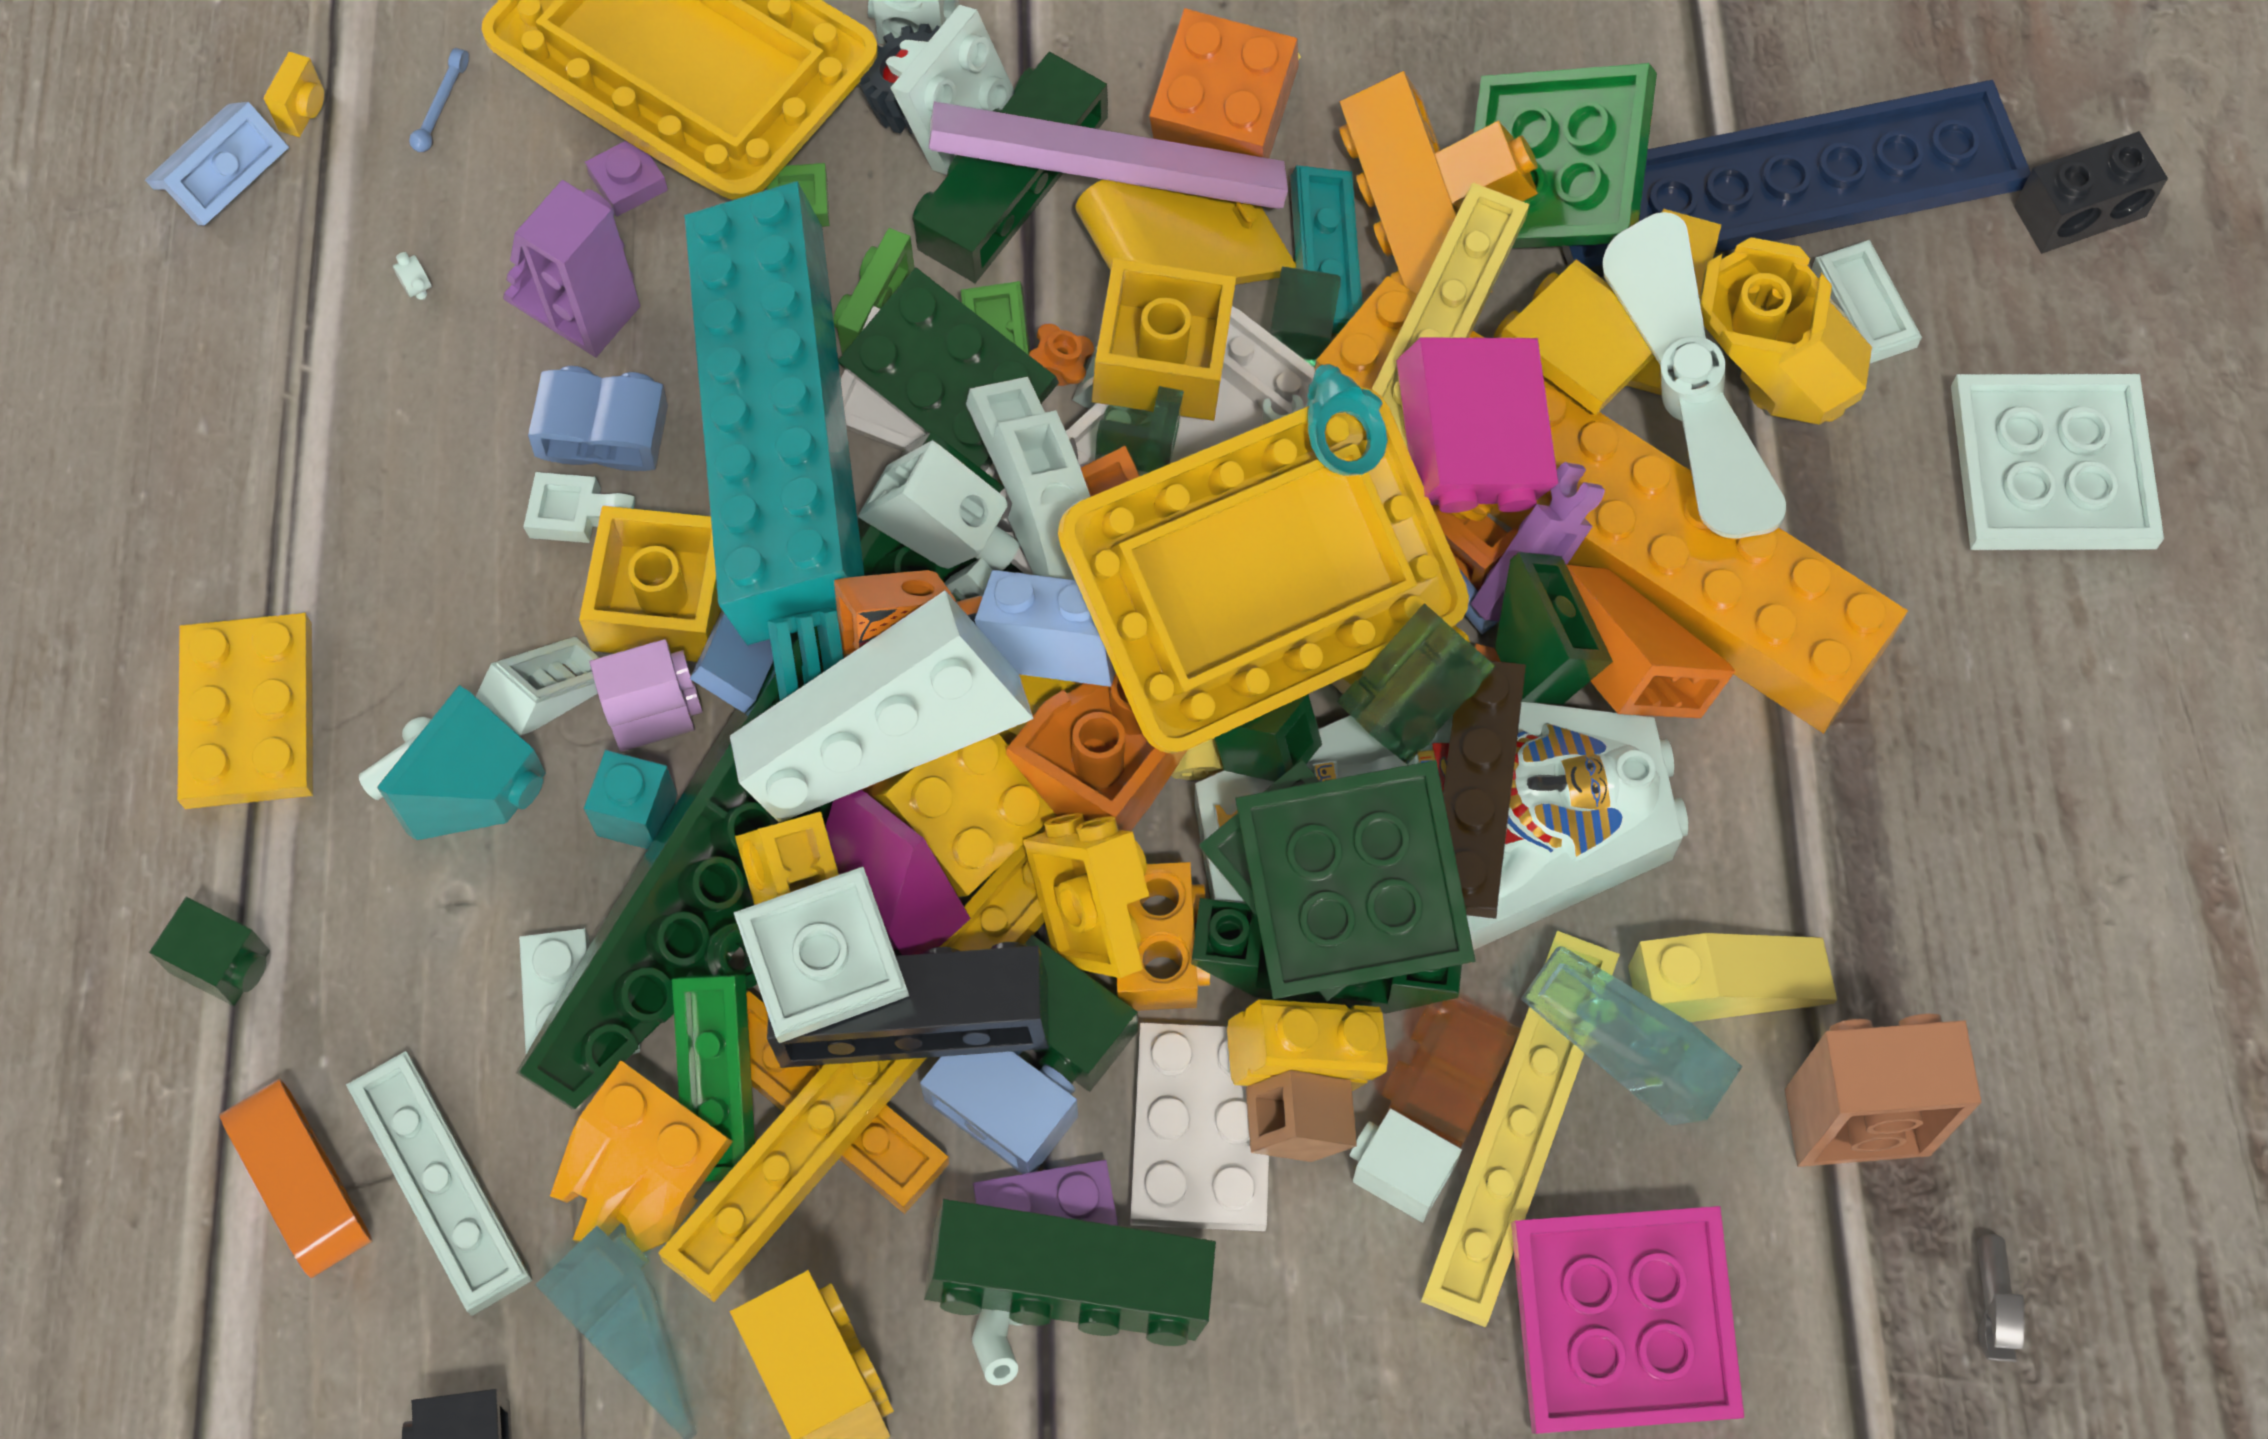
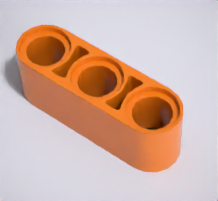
M278 1079L219 1114L229 1138L299 1265L310 1278L317 1276L373 1242L362 1217L305 1114L283 1080Z

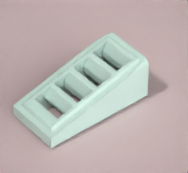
M577 637L491 663L476 697L515 733L522 736L542 727L598 694L589 661L599 657ZM562 664H565V665H566L568 668H570L577 676H575L574 674H572V673H571L565 666H563Z

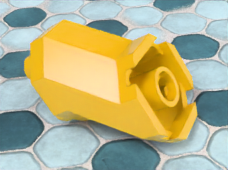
M1750 237L1736 245L1735 251L1725 258L1721 259V254L1708 261L1700 294L1704 327L1726 354L1741 368L1740 378L1748 386L1749 397L1758 408L1767 410L1771 416L1820 425L1825 421L1831 422L1841 417L1847 408L1861 400L1866 390L1872 346L1830 298L1832 284L1822 272L1819 278L1808 266L1810 258L1800 246Z

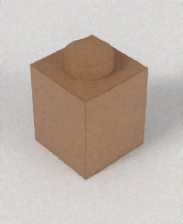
M1289 1070L1246 1087L1251 1153L1313 1162L1357 1147L1351 1080Z

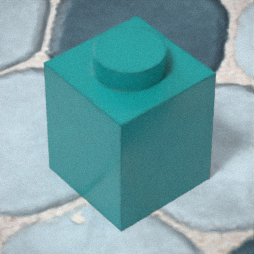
M605 750L583 809L596 836L649 849L673 810L678 793L666 765Z

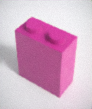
M1420 337L1396 360L1408 452L1424 486V496L1429 498L1431 505H1439L1440 511L1445 513L1468 511L1477 507L1478 504H1498L1500 511L1518 512L1536 506L1537 500L1558 484L1538 338Z

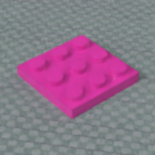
M1721 1206L1515 1220L1511 1222L1532 1434L1745 1418Z

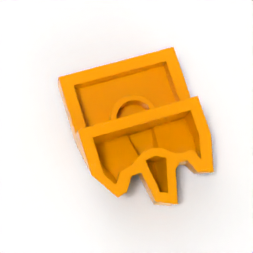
M620 1061L580 1115L569 1138L550 1197L565 1203L580 1195L587 1199L573 1237L575 1243L598 1247L622 1223L625 1225L628 1247L636 1256L667 1243L697 1203L698 1199L694 1197L695 1193L733 1141L631 1066Z

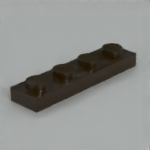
M1460 658L1443 797L1466 914L1468 916L1497 919L1525 680V664Z

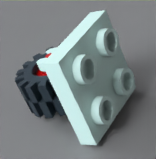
M958 5L941 27L937 25L933 31L929 24H920L917 32H914L911 25L901 28L902 36L894 38L892 32L885 35L883 39L886 45L883 47L878 45V54L875 62L859 82L880 124L886 129L890 126L893 132L900 134L906 126L910 134L915 135L932 170L946 175L956 155L929 149L930 122L934 101L993 111L996 108L1002 109L1014 95V88L978 11L962 5Z

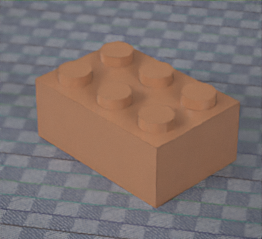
M1931 1013L1906 1017L1899 1021V1026L1873 1028L1872 1021L1867 1019H1852L1830 1026V1031L1824 1033L1784 1089L1797 1167L1931 1156L1982 1103L1966 1020L1942 1022L1940 1015Z

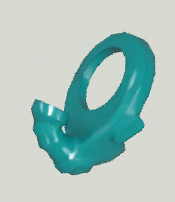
M1331 364L1319 366L1314 372L1313 381L1309 384L1308 403L1306 407L1309 406L1308 434L1311 447L1318 460L1330 471L1342 476L1363 475L1374 469L1385 454L1388 440L1386 426L1379 412L1383 404L1382 400L1370 390L1361 389L1351 377L1342 374L1338 367ZM1336 413H1347L1354 416L1362 423L1366 431V450L1361 458L1356 461H1345L1338 458L1330 451L1326 443V424L1331 416Z

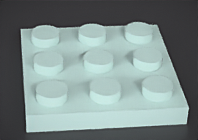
M2140 374L1956 375L1951 385L1970 550L2157 549L2164 540Z

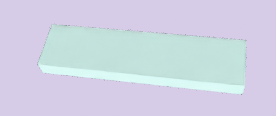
M405 1051L346 1084L466 1311L473 1316L533 1281L410 1055Z

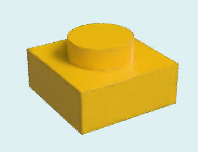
M288 52L263 99L278 131L300 138L310 118H315L320 112L325 91L311 59Z

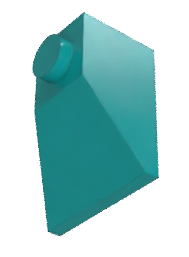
M459 685L380 782L377 789L405 832L415 840H422L507 823L518 808L521 810L525 809L535 800L542 788L543 777L546 772L535 750L470 691Z

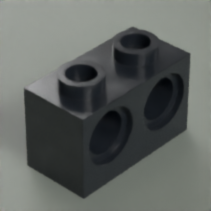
M2138 131L2033 167L2014 208L2042 254L2147 217L2168 177L2142 134Z

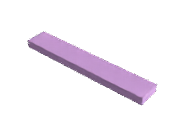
M935 101L933 104L929 149H932V151L1276 209L1283 208L1285 204L1288 186L1285 163L1281 160Z

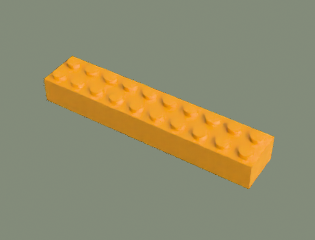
M1387 276L1317 358L1315 370L1321 365L1331 364L1338 367L1342 374L1351 377L1359 387L1372 389L1417 294ZM1472 330L1469 338L1484 337ZM1543 376L1556 470L1564 462L1582 465L1586 471L1577 483V492L1583 482L1598 484L1605 489L1599 505L1585 517L1593 527L1567 565L1609 569L1725 659L1736 670L1735 676L1824 734L1891 643L1908 610L1781 528H1777L1767 534L1737 539L1726 538L1714 533L1703 523L1699 516L1691 470L1601 412L1597 415L1593 414ZM1551 490L1537 500V504L1550 506L1552 501ZM1496 506L1491 509L1490 514L1512 529H1519L1522 521L1530 515L1534 507L1518 512H1503Z

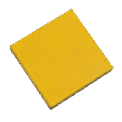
M1574 263L1565 269L1504 328L1500 338H1538L1543 376L1595 415L1655 357L1616 295Z

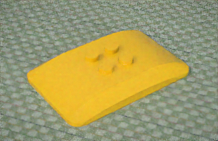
M498 0L483 18L481 28L486 45L494 53L539 85L670 168L731 200L762 192L857 86L863 75L875 62L878 54L875 36L867 27L822 0Z
M1360 387L1361 389L1370 390L1382 400L1383 404L1379 412L1386 426L1388 441L1385 454L1378 465L1363 475L1342 476L1330 471L1318 460L1311 447L1308 434L1309 406L1086 498L1067 509L1060 519L1058 537L1062 551L1139 727L1149 744L1159 751L1173 754L1198 746L1449 629L1460 622L1466 614L1469 603L1466 583L1430 500L1424 496V486L1392 412L1384 398L1374 390ZM1347 413L1332 415L1325 429L1326 443L1330 451L1345 461L1360 459L1367 445L1366 431L1362 423Z

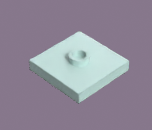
M864 867L734 912L771 1025L779 1043L909 997Z

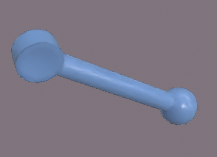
M459 48L452 49L448 60L449 68L420 129L413 131L410 135L409 143L415 151L425 152L432 146V136L430 134L459 73H463L468 66V51Z

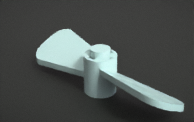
M1667 212L1653 214L1622 231L1610 242L1603 258L1605 280L1661 366L1662 401L1666 410L1673 417L1683 422L1698 512L1701 520L1711 531L1726 538L1737 539L1773 532L1780 527L1785 519V497L1724 396L1725 359L1720 348L1712 341L1706 339L1687 226L1675 214ZM1704 384H1707L1705 387H1702V388H1699V389H1692V388L1701 387V386H1703Z

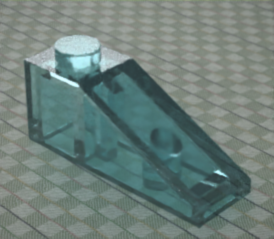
M1563 946L1557 947L1521 998L1524 1003L1670 1126L1708 1120L1743 1067L1692 1023Z
M596 1226L535 1285L683 1439H692L697 1434V1430L655 1288L641 1271L650 1261L624 1233L621 1232L612 1241Z

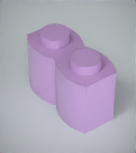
M663 639L589 661L605 717L612 728L621 752L695 731L691 716L703 713L695 683L690 679L691 674L683 650L671 653L667 640Z

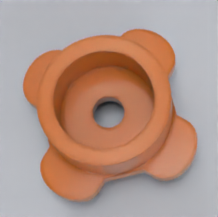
M1055 324L1040 326L1037 331L1038 347L1031 350L1029 356L1057 377L1059 382L1057 386L1082 382L1086 376V370L1083 367L1085 360L1094 353L1092 341L1085 336H1077L1070 331L1060 330Z

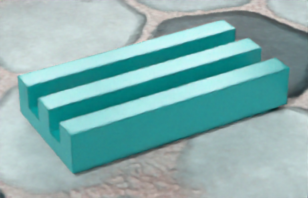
M827 607L767 621L780 701L799 689L790 631H798L804 685L821 674L814 630L815 625H817L824 672L844 659L837 610Z

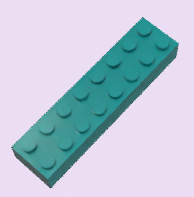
M798 181L684 215L718 604L746 645L770 639L767 622L769 620L827 607L837 610L834 580L864 576L839 362L837 361L838 353L823 228ZM792 630V631H790V633H794V632H798V631H797V630Z

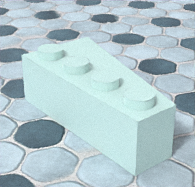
M943 591L731 734L730 740L739 784L780 823L1034 718L1019 673L946 591Z

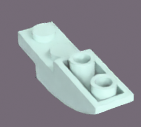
M1028 377L970 388L966 402L967 408L1012 502L1008 520L1033 574L1075 580L1060 546L1058 537L1059 521L1067 509L1089 498L1090 494L1057 411L1045 413Z

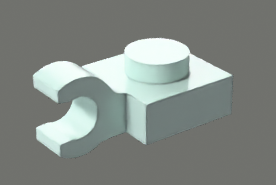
M535 472L523 527L529 538L590 543L593 527H598L602 506L634 509L636 499L632 495L622 493L600 494L601 487L596 477Z

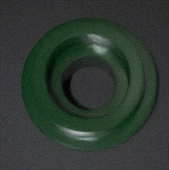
M728 924L716 930L709 938L704 953L705 966L709 975L745 974L746 989L757 985L758 983L738 924ZM733 944L740 946L745 954L744 963L739 969H734L727 961V951Z

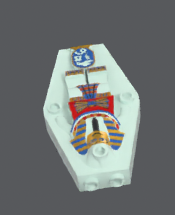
M1434 690L1400 693L1387 703L1368 707L1318 730L1322 745L1306 765L1321 782L1436 760L1443 792L1456 693ZM1522 702L1497 919L1467 915L1474 950L1673 860L1683 836L1688 835V816L1683 799L1673 798L1669 777L1674 775L1673 752L1668 739H1659L1655 718ZM1224 770L1195 783L1194 808L1200 843L1238 813L1235 797L1262 793L1274 782ZM1202 851L1210 899L1246 904Z

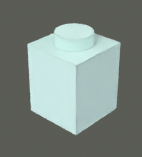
M1390 1108L1380 1127L1370 1121L1366 1124L1356 1141L1357 1147H1354L1350 1153V1157L1359 1162L1355 1170L1353 1183L1423 1223L1456 1167L1462 1149Z

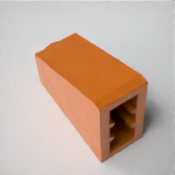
M1566 565L1613 660L1610 665L1591 680V683L1616 713L1624 715L1702 718L1736 670L1725 659L1609 569Z

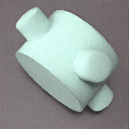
M407 252L399 253L396 256L398 263L393 265V268L403 288L410 298L416 296L418 299L426 298V290L432 286L415 255L409 257Z

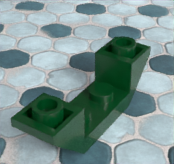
M1200 898L1191 964L1254 997L1273 999L1257 916L1244 903ZM1462 965L1349 985L1328 1002L1319 991L1274 1000L1342 1004L1348 1008L1354 1005L1380 1007L1381 1012L1387 1014L1458 998Z

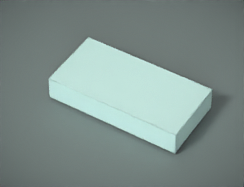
M1870 240L1815 258L1811 268L1818 278L1822 272L1832 284L1830 298L1872 346L1870 363L1918 347L1922 336Z

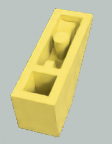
M1702 933L1640 941L1628 966L1641 1029L1835 1004L1837 1001L1824 940L1820 937Z

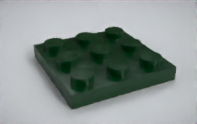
M1436 760L1235 797L1273 1000L1476 962Z

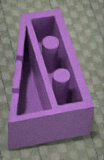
M561 180L514 234L510 261L515 266L507 274L506 280L511 283V286L504 292L503 299L596 358L640 308V303L633 283L634 275L629 269L623 250L625 245L619 237L613 217L615 212L612 206L597 192L590 189L582 192L566 181Z

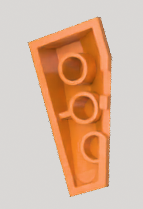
M1116 673L1111 687L1083 683L1067 694L1062 690L1046 700L1033 715L1034 719L1028 721L1006 748V755L1057 816L1082 813L1085 822L1096 818L1112 816L1116 818L1118 830L1132 831L1187 752V750L1173 754L1161 752L1149 744L1139 727Z

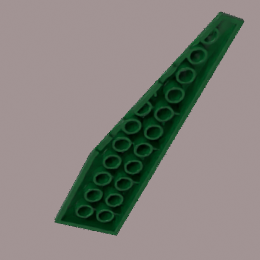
M932 431L906 446L898 457L899 459L933 440L997 492L1000 493L1005 488ZM861 518L858 519L864 576L929 570L936 572L945 583L950 576L978 560L974 557L949 569L940 567ZM1011 562L1003 570L1007 572L1024 574ZM816 626L814 627L822 674L824 672V668L822 662L818 629ZM798 632L790 633L798 688L804 686L803 663ZM774 660L755 702L745 713L736 708L611 909L516 1071V1074L570 1109H576L610 1076L620 1061L625 1062L638 1049V1045L661 1023H665L674 1015L672 979L685 976H710L704 960L705 948L709 938L719 928L737 923L734 912L754 906L735 836L775 825L779 822L739 784L730 735L780 702ZM833 801L785 821L821 812L826 827ZM733 944L728 949V962L732 959L731 956L740 948V946Z

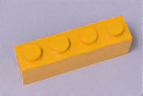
M1402 71L1339 101L1347 124L1339 127V131L1348 153L1352 159L1359 157L1364 172L1356 175V180L1370 208L1377 207L1381 221L1373 224L1376 237L1387 257L1393 255L1398 267V271L1392 273L1391 278L1418 295L1459 210L1451 202L1435 157V153L1441 151L1423 99L1406 73Z

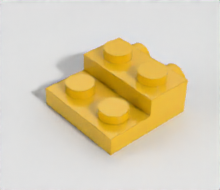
M1071 813L1046 821L1044 823L1046 832L1024 839L1023 842L1052 950L1083 971L1122 978L1142 970L1143 966L1138 951L1141 942L1140 931L1135 919L1128 912L1127 904L1148 897L1149 893L1144 877L1147 870L1146 858L1141 846L1134 838L1133 831L1118 830L1116 818L1112 816L1096 818L1085 822L1082 813Z

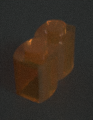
M1459 997L1443 1001L1439 1009L1428 1004L1411 1036V1040L1421 1044L1410 1065L1398 1060L1381 1096L1391 1100L1388 1111L1391 1108L1462 1149L1516 1042L1521 1028Z

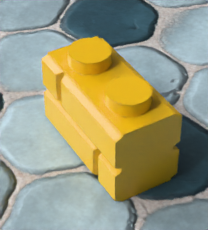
M1259 999L1248 1006L1245 1011H1241L1228 1020L1227 1037L1230 1072L1234 1085L1250 1086L1286 1071L1294 1070L1351 1080L1352 1091H1355L1367 1084L1368 1080H1373L1387 1071L1388 1058L1383 1012H1381L1380 1007L1354 1005L1348 1008L1342 1004Z

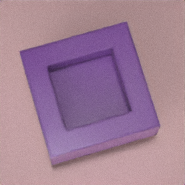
M627 141L585 161L589 176L604 199L612 206L616 217L668 190L665 177L651 156Z

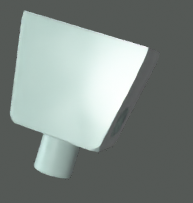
M933 440L888 464L858 515L859 518L940 567L947 569L975 557L976 559L983 558L993 570L1003 571L1013 560L1020 546L1018 540L997 526L1007 508L1006 498Z

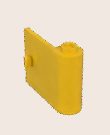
M1104 179L1087 188L1076 203V212L1110 271L1113 258L1237 276L1235 285L1294 276L1296 272V263L1263 208L1258 205Z

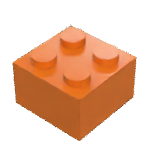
M1184 8L1149 115L1153 139L1270 158L1299 67L1298 39Z

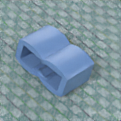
M565 366L560 370L543 371L540 377L528 434L534 456L562 464L585 465L597 463L602 466L627 471L655 470L668 408L664 386L655 382L649 376L636 372H627L621 376L601 378L595 376L591 371L578 366Z

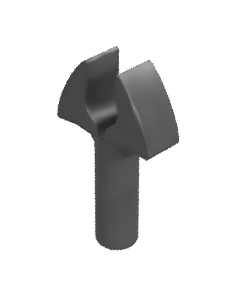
M1987 1234L1980 1237L1977 1241L1985 1303V1313L1977 1329L1978 1337L1987 1360L2016 1362L2015 1349H2023L2024 1296L2012 1294L2004 1238L1996 1234Z

